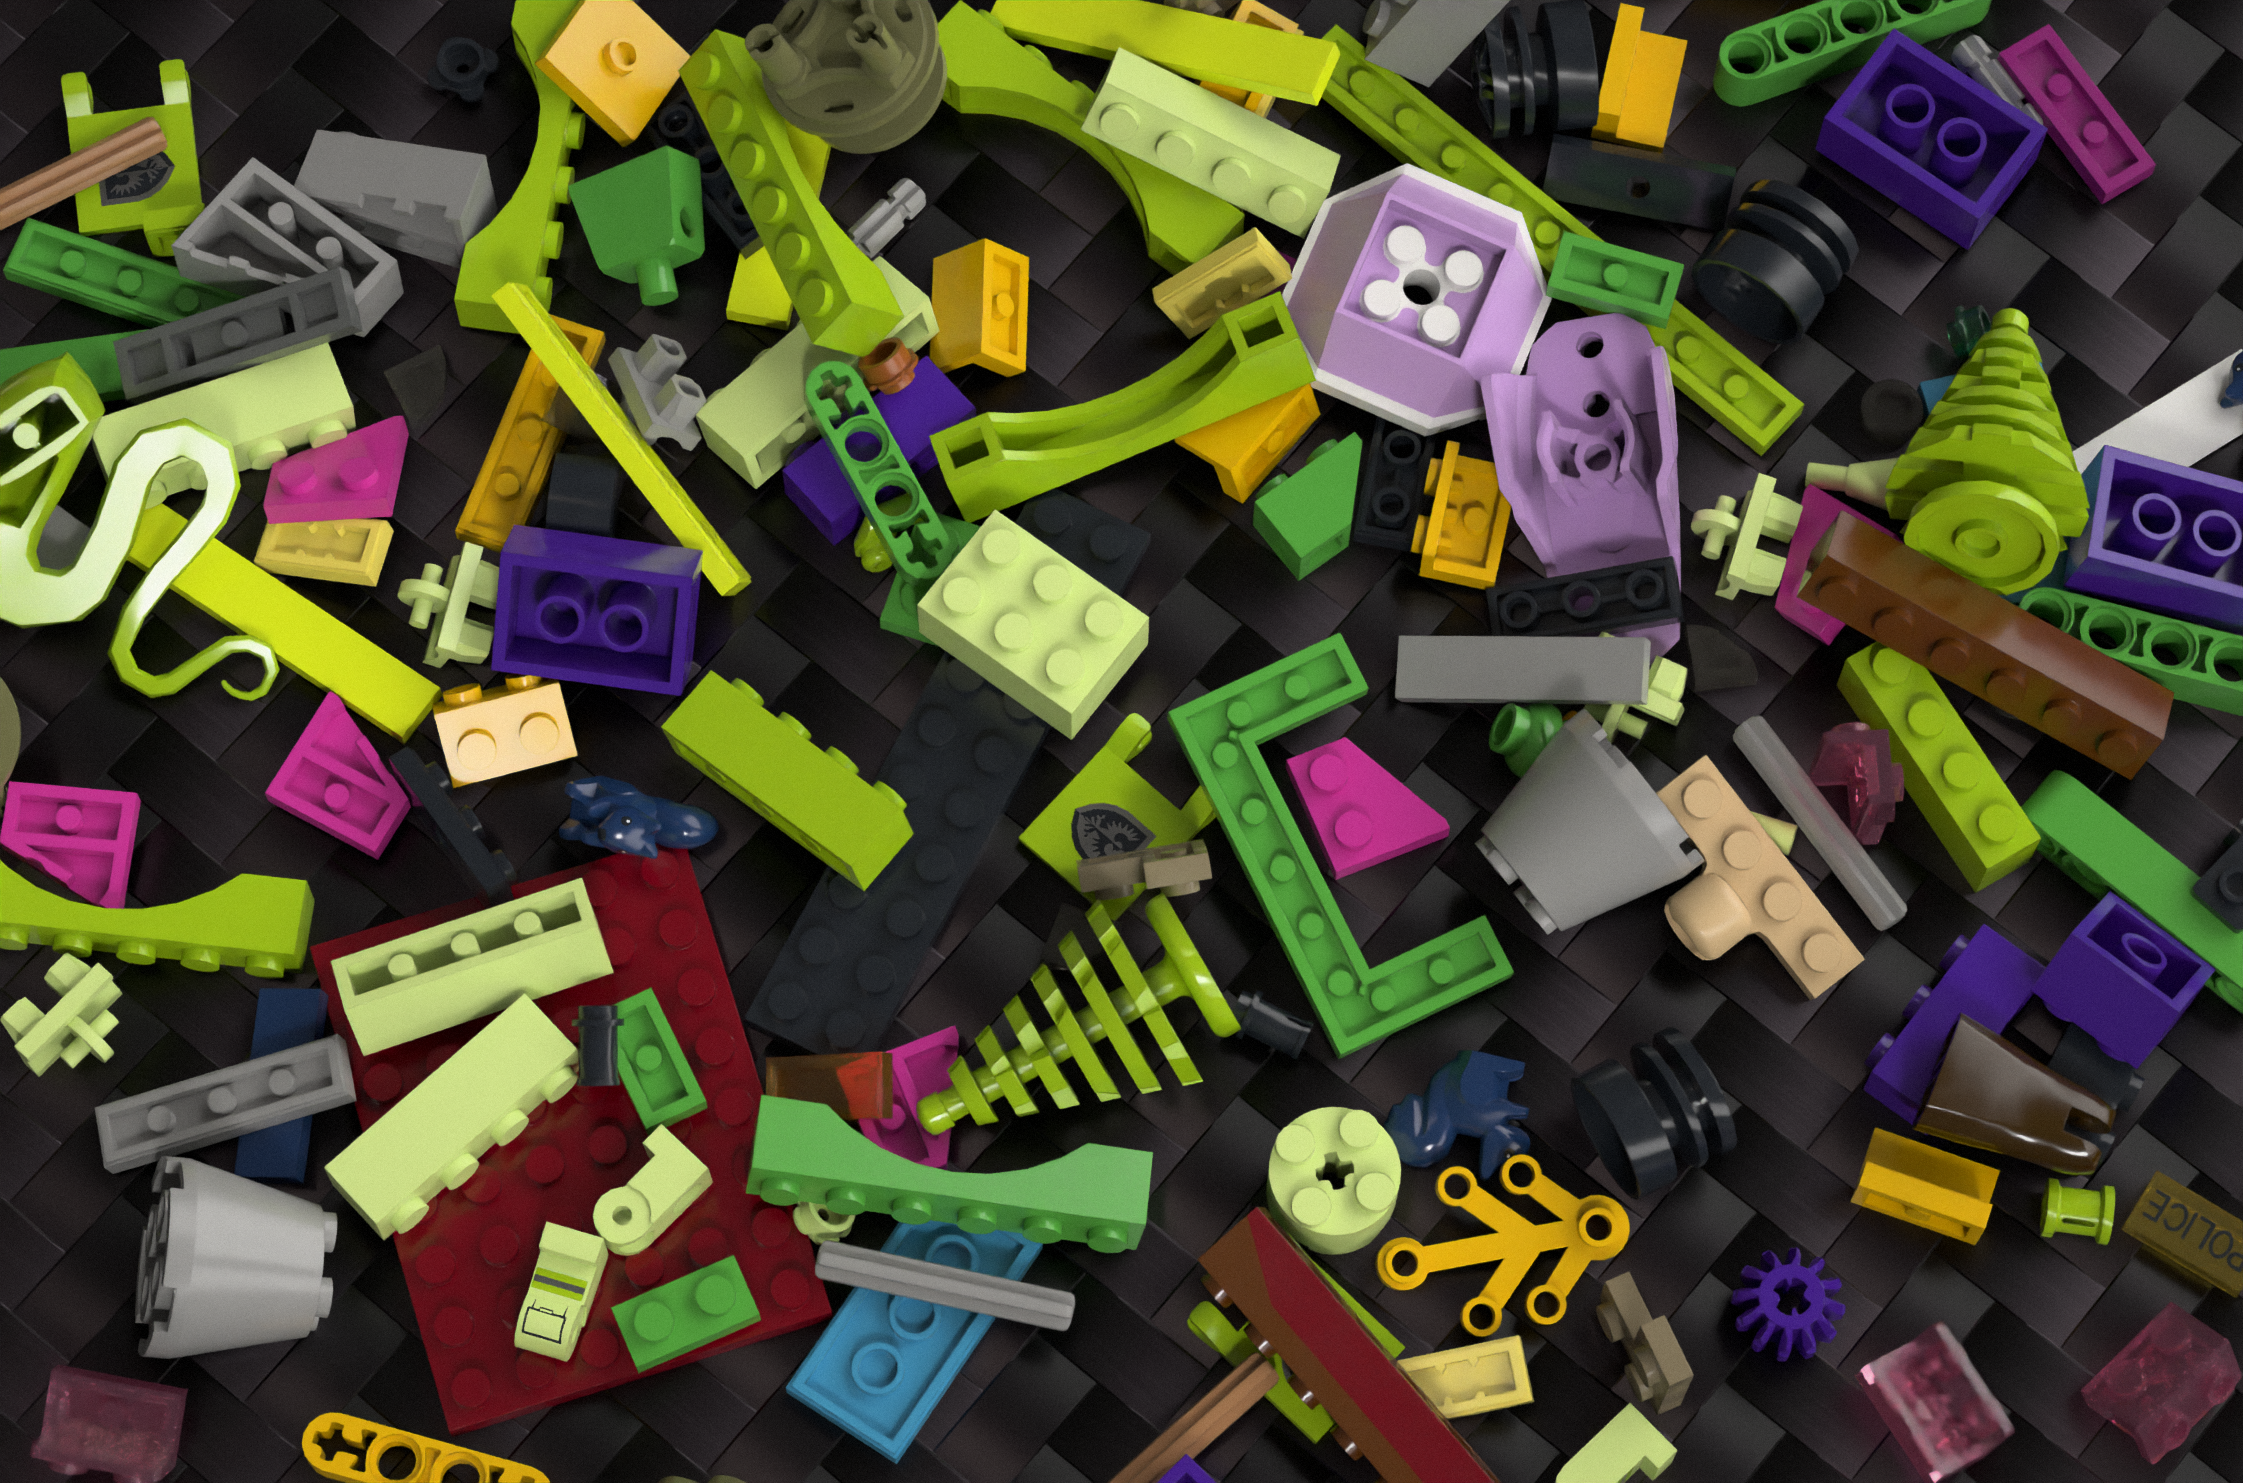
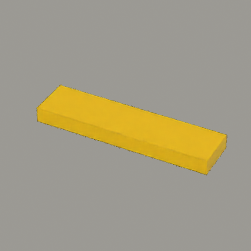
M549 314L592 371H594L606 342L605 333ZM532 348L455 530L458 540L501 553L513 525L530 526L551 475L556 453H560L578 410Z

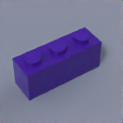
M927 355L914 368L915 377L907 387L890 395H885L881 391L872 398L916 479L920 478L938 463L929 436L976 417L975 406ZM847 410L841 413L840 423L834 424V429L837 430L845 421L851 418ZM858 410L852 417L864 415L862 410ZM859 431L853 433L845 442L847 453L851 458L860 462L874 460L881 452L879 440L869 432ZM820 439L817 443L810 440L800 445L789 456L785 464L786 467L782 470L785 494L835 546L859 527L866 515L824 439ZM893 485L883 487L875 496L876 505L895 498L905 489Z
M1985 924L1981 926L1971 941L1962 934L1956 939L1939 963V966L1947 971V973L1934 990L1925 983L1918 989L1901 1014L1909 1020V1023L1897 1039L1885 1033L1864 1062L1867 1067L1872 1069V1072L1863 1090L1911 1125H1913V1120L1924 1091L1930 1080L1934 1077L1931 1075L1945 1037L1957 1015L1962 1012L2002 1036L2034 994L2030 989L2046 969L2042 964Z

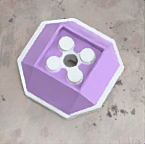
M1408 163L1325 199L1291 273L1292 279L1287 282L1282 294L1316 378V381L1310 383L1311 387L1423 436L1450 430L1478 419L1480 421L1487 419L1481 389V376L1500 372L1520 375L1552 300L1551 297L1546 296L1547 283L1522 212ZM1408 286H1420L1429 292L1433 302L1427 305L1415 304L1406 297L1403 289Z

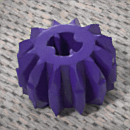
M1797 1247L1789 1249L1784 1265L1781 1264L1777 1255L1771 1250L1763 1252L1760 1258L1761 1270L1746 1265L1740 1274V1279L1747 1288L1734 1290L1731 1297V1304L1746 1310L1737 1317L1735 1321L1736 1329L1738 1331H1749L1757 1328L1758 1332L1751 1344V1348L1756 1352L1763 1350L1768 1340L1777 1343L1775 1355L1779 1362H1784L1788 1359L1793 1343L1805 1359L1814 1356L1817 1350L1815 1339L1830 1344L1837 1334L1830 1321L1842 1319L1846 1308L1841 1302L1831 1299V1297L1839 1292L1842 1286L1840 1279L1830 1277L1820 1280L1818 1278L1825 1265L1822 1257L1813 1259L1808 1268L1800 1266L1801 1253ZM1787 1294L1796 1297L1800 1301L1797 1308L1792 1309L1790 1315H1786L1777 1309L1779 1301H1783Z

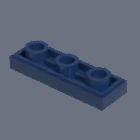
M260 988L250 1060L322 1039L329 996L321 989ZM313 1114L239 1136L234 1174L257 1183L304 1184Z

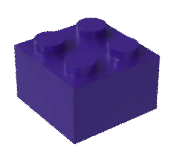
M2110 891L2072 931L2030 990L2043 999L2045 1007L2054 1016L2067 1022H2074L2096 1039L2097 1045L2108 1056L2118 1061H2126L2138 1069L2176 1024L2216 969Z

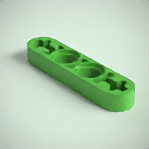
M828 361L819 364L811 371L806 380L804 401L808 412L898 574L904 581L914 586L927 587L934 585L951 564L953 548L950 538L857 372L851 366L839 361ZM829 379L835 387L844 384L848 387L844 392L843 403L851 418L845 421L837 430L832 426L833 424L840 423L841 413L837 405L831 398L822 401L818 398L822 394L823 381ZM858 410H862L864 415L852 417ZM859 431L869 432L879 440L881 452L874 460L868 462L857 461L851 458L846 451L845 442L847 438ZM886 486H899L909 494L911 506L903 515L896 517L888 516L882 513L876 505L875 496L877 492ZM918 518H922L924 523L916 526L915 534L919 542L925 549L935 546L939 550L934 557V567L927 569L922 562L911 564L908 561L912 556L913 543L906 531L898 538H894L892 533L906 530Z

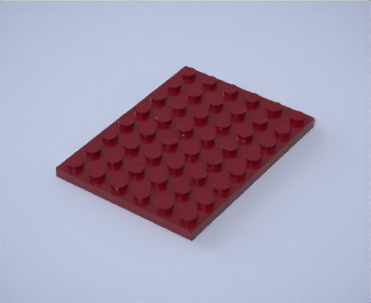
M655 843L658 851L656 859L619 853L511 886L514 900L582 878L614 973L532 1001L578 1051V1026H572V1019H578V1006L614 1005L652 988L706 1099L708 1107L666 1127V1129L709 1169L713 1183L659 1237L640 1253L626 1256L616 1254L607 1248L609 1256L585 1327L581 1328L574 1351L567 1362L515 1347V1332L520 1311L528 1294L539 1258V1244L546 1221L599 1237L595 1228L593 1213L600 1197L611 1189L625 1187L651 1160L643 1145V1142L649 1136L621 1079L620 1085L579 1086L576 1082L557 1101L549 1103L545 1099L527 1115L529 1122L515 1139L504 1146H499L495 1143L477 1159L479 1166L466 1182L453 1190H449L447 1186L426 1203L429 1206L428 1212L409 1231L399 1234L395 1230L392 1233L448 1429L452 1437L833 1319L823 1281L815 1274L816 1259L809 1237L798 1230L793 1219V1211L798 1205H775L764 1201L760 1195L746 1193L755 1120L760 1098L764 1093L687 849L670 848ZM477 897L310 946L321 988L329 996L327 1009L334 1033L346 1040L357 1100L354 1102L363 1133L506 1009L363 1056L344 1011L331 961L486 910ZM734 1255L760 1313L761 1321L638 1373L611 1307Z

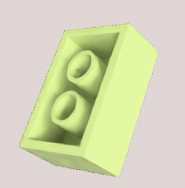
M997 510L992 512L917 605L919 632L1071 740L1148 645L1149 617Z

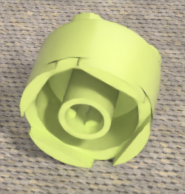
M1326 1107L1312 1110L1299 1116L1278 1134L1271 1152L1266 1187L1270 1213L1296 1241L1308 1246V1249L1321 1254L1337 1255L1363 1248L1371 1243L1381 1232L1395 1208L1401 1179V1164L1396 1146L1385 1129L1378 1124L1376 1118L1363 1110ZM1334 1172L1337 1178L1344 1179L1343 1188L1333 1190L1330 1181L1323 1180V1174Z

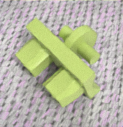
M1758 473L1753 489L1748 490L1745 495L1738 518L1733 516L1736 500L1724 495L1718 497L1715 510L1702 509L1694 513L1691 529L1695 534L1705 539L1701 552L1703 556L1709 559H1719L1723 545L1729 546L1715 595L1733 600L1738 591L1743 589L1752 593L1772 596L1778 588L1786 565V558L1757 549L1756 545L1759 535L1762 534L1789 543L1797 528L1803 506L1782 495L1773 493L1776 478Z
M465 542L462 546L461 554L451 558L444 586L439 585L443 568L429 563L424 566L421 580L405 579L401 581L398 598L405 604L413 607L409 620L410 625L426 629L431 612L436 613L422 663L441 668L449 658L475 664H481L487 658L494 636V627L465 618L469 602L496 610L499 567L480 560L484 547Z
M1603 631L1599 635V637H1615ZM1656 655L1649 670L1647 705L1612 704L1610 706L1608 704H1586L1584 709L1595 720L1603 723L1602 728L1608 736L1606 738L1611 744L1619 730L1638 739H1641L1648 722L1628 714L1629 706L1677 727L1685 710L1679 701L1684 692L1688 670L1679 664Z
M64 954L48 970L44 977L47 985L62 997L46 1015L26 997L18 1000L2 1015L0 1021L16 1043L14 1046L25 1065L38 1077L59 1057L71 1068H74L89 1052L103 1063H106L114 1055L113 1050L103 1038L119 1023L107 1009L122 995V992L112 981L114 979L113 976L99 963L90 968L72 955Z

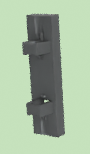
M336 267L113 341L125 399L128 402L139 405L363 330L355 303L350 272L341 267ZM284 309L292 315L296 332L288 333Z

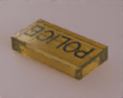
M2156 1170L2121 1230L2236 1298L2243 1289V1221Z

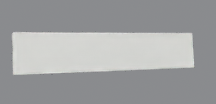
M2240 349L2073 451L2078 471L2082 474L2104 445L2189 467L2243 434V404L2223 409L2220 406V401L2224 398V392L2229 385V372L2232 362L2243 350Z

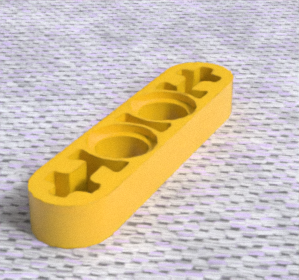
M329 1412L316 1417L308 1424L303 1433L302 1448L306 1459L313 1469L327 1478L345 1483H442L446 1471L457 1464H469L475 1467L480 1475L479 1483H492L493 1472L502 1473L498 1483H550L544 1473L534 1467L342 1413ZM335 1430H342V1436L348 1445L365 1450L366 1437L375 1438L367 1450L366 1471H356L361 1464L358 1456L346 1452H337L334 1455L333 1461H325V1453L317 1445L319 1439H331ZM405 1446L411 1449L416 1456V1464L412 1473L398 1481L383 1477L379 1471V1460L382 1454L391 1447Z

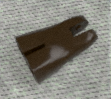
M1960 1012L1942 1044L1931 1074L1934 1077L1930 1080L1924 1091L1913 1120L1912 1129L1956 1143L2002 1153L2063 1174H2093L2102 1152L2094 1144L2064 1131L2063 1128L2065 1123H2068L2088 1132L2107 1134L2111 1131L2116 1111L2091 1091L2046 1067L2001 1035Z

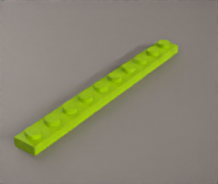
M1337 24L1322 38V40L1335 42L1341 54L1322 94V98L1402 164H1411L1522 212L1547 282H1549L1564 231L1604 242L1400 75L1364 60L1366 48ZM1676 299L1674 300L1666 329L1641 323L1646 326L1655 347H1664L1669 361L1673 385L1760 456L1802 414L1804 403ZM1575 304L1590 317L1609 314Z

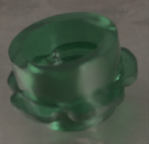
M1962 305L1955 308V321L1946 324L1951 346L1958 358L1965 356L1970 358L1969 353L1975 344L1991 329V320L1982 305L1967 310Z

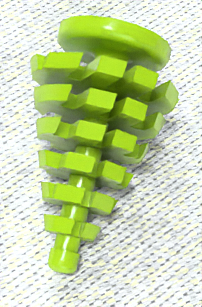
M2013 308L2002 309L1993 316L1990 331L1986 332L1969 353L1971 357L1959 369L1940 401H1937L1923 427H1919L1905 454H1901L1885 486L1889 490L1884 496L1890 519L1908 520L1900 531L1904 535L1905 545L1996 595H2009L2031 588L2051 573L2059 552L2068 549L2063 536L2080 537L2089 519L2086 508L2090 509L2081 473L2077 469L2057 405L2050 392L2052 390L2048 377L2039 362H2042L2040 353L2032 338L2028 336V318L2023 312Z
M1164 893L1152 898L1145 907L1146 916L1164 946L1165 954L1163 959L1158 964L1141 973L1098 899L1085 915L1124 985L1108 993L1071 930L1057 946L1089 1005L1074 1012L1049 968L1043 962L1030 978L1055 1025L1040 1032L1020 997L1016 994L1003 1008V1011L1021 1044L1006 1052L992 1027L988 1025L975 1039L987 1064L972 1072L963 1056L960 1055L947 1069L953 1085L939 1093L934 1091L917 1102V1117L927 1132L932 1135H939L955 1126V1121L969 1113L977 1125L998 1122L997 1115L990 1103L1003 1095L1006 1096L1019 1117L1039 1113L1025 1085L1026 1082L1038 1075L1059 1109L1080 1105L1077 1096L1059 1066V1063L1071 1056H1074L1101 1102L1121 1098L1115 1083L1093 1046L1094 1043L1106 1036L1109 1037L1142 1094L1162 1090L1155 1074L1127 1024L1143 1016L1182 1085L1203 1082L1161 1007L1180 996H1189L1196 1002L1215 1035L1228 1037L1241 1030V1027Z

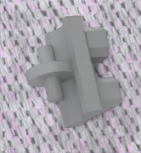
M652 334L638 352L617 347L608 359L623 392L619 406L650 446L659 437H669L677 440L683 449L692 451L702 438L693 418L707 400L701 387L692 379L675 374L687 360L681 344L656 334Z

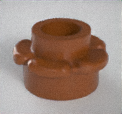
M900 338L885 339L869 355L860 358L858 367L865 376L862 382L868 391H875L878 388L885 395L897 393L913 381L915 377L913 370L918 364V356L911 348H906Z

